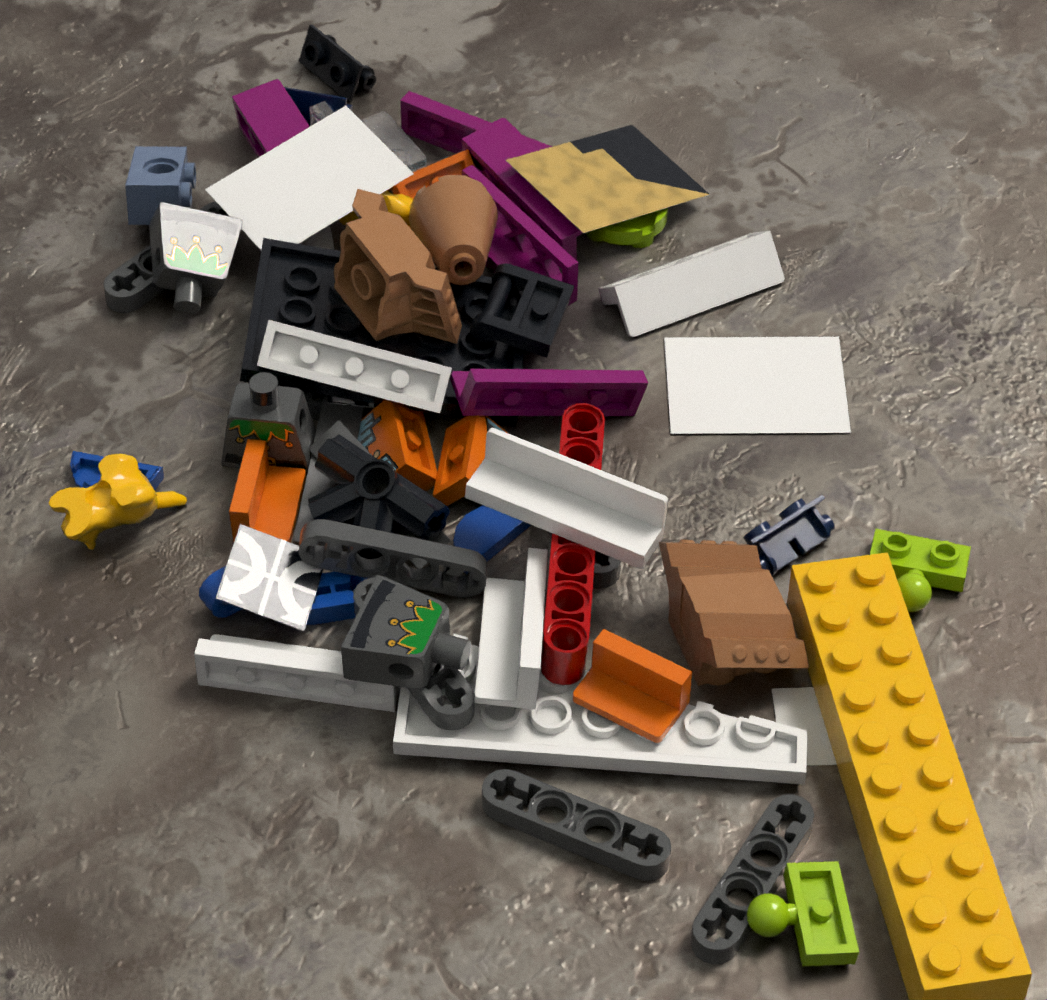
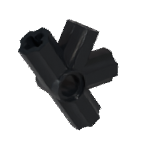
M340 434L332 439H327L318 450L315 468L338 485L308 499V506L314 520L326 519L394 534L397 532V526H400L416 538L428 541L437 538L445 528L446 520L450 513L449 508L398 474L387 461L374 458ZM389 483L383 492L374 494L380 485ZM364 548L357 552L358 555L366 559H376L382 556L381 552L373 548Z

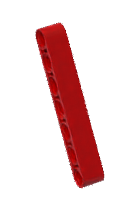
M576 403L564 410L559 454L601 470L605 418L599 408L587 403ZM552 533L541 672L547 680L554 684L571 685L578 682L584 676L586 670L595 550Z

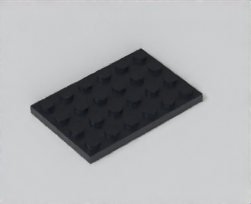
M263 238L240 381L249 382L255 374L267 372L277 378L278 386L298 388L303 392L373 404H380L384 400L383 398L257 366L268 320L451 367V373L453 371H470V369H522L524 350L496 340L483 343L472 337L470 333V327L475 316L482 313L492 290V277L480 276L476 281L466 285L450 282L462 324L457 344L417 332L391 335L376 341L334 288V267L339 262L341 251ZM515 289L509 293L499 318L508 321L512 320L523 292ZM450 378L440 413L405 405L410 410L462 419L466 417L461 412ZM519 416L488 417L498 425L516 427Z

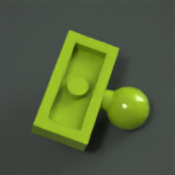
M875 528L870 555L888 552L908 612H916L929 604L932 597L931 587L963 592L971 546Z
M839 861L787 863L783 878L789 903L786 904L781 897L771 893L761 894L750 902L747 909V920L755 933L764 937H773L782 933L787 925H794L802 966L848 965L856 963L860 952Z

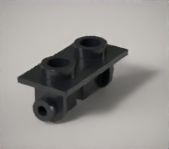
M309 25L299 58L300 63L339 95L347 98L348 102H352L356 90H369L375 85L376 76H374V70L370 66H364L357 59L353 58L336 43V39L333 36L325 35L314 25Z

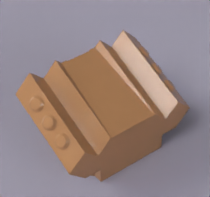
M357 189L352 208L359 219L346 223L345 230L341 232V253L339 262L334 267V288L376 341L391 335L417 332L457 344L462 324L447 273L435 270L431 253L400 215L388 212L383 195Z
M694 540L659 542L669 590L668 621L698 686L704 684L724 685L731 682L735 676L751 672L771 673L778 668H809L804 640L796 638L792 616L770 571L761 568L757 546L737 544L735 541H723L720 544L711 540H702L700 543H695Z

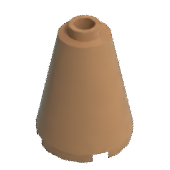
M445 175L439 177L438 182L431 184L427 188L425 185L418 190L410 204L409 224L414 234L431 253L434 265L439 271L447 273L449 282L466 285L476 281L484 272L497 225V207L487 188L481 182L465 175Z

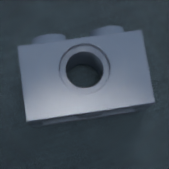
M135 147L125 185L129 225H150V220L160 202L188 208L192 207V189L196 188L195 163H188L187 147Z

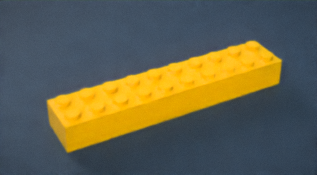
M888 552L792 565L787 604L797 637L804 640L809 668H807L909 1000H1025L1032 972Z

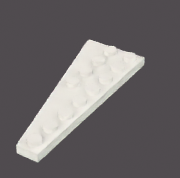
M453 634V636L468 640V637ZM471 644L467 664L463 670L459 671L472 687L475 696L479 646ZM438 666L435 667L432 676L439 671ZM540 668L536 709L475 703L474 718L471 723L458 730H444L437 727L408 688L401 687L393 738V754L805 785L807 730L752 715L749 716V719L744 717L736 718L719 713L713 709L714 705L697 701L696 706L688 704L660 743H655L573 702V691L589 670H585L584 676L574 684L558 685L547 680ZM445 688L441 690L443 705L450 704L454 709L460 707V704L453 705L445 695Z

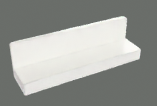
M763 231L744 235L598 289L603 305L618 304L627 335L629 337H636L782 283L785 277L771 232Z
M268 320L257 366L436 413L441 412L452 371L451 367Z
M490 428L487 432L485 459L466 483L465 498L642 570L664 536L668 498L665 495L496 428Z
M528 547L524 581L486 578L474 696L475 703L536 709L541 668L548 549Z
M214 634L210 640L199 638L194 653L198 685L390 712H395L401 689L399 686L345 679L341 651Z

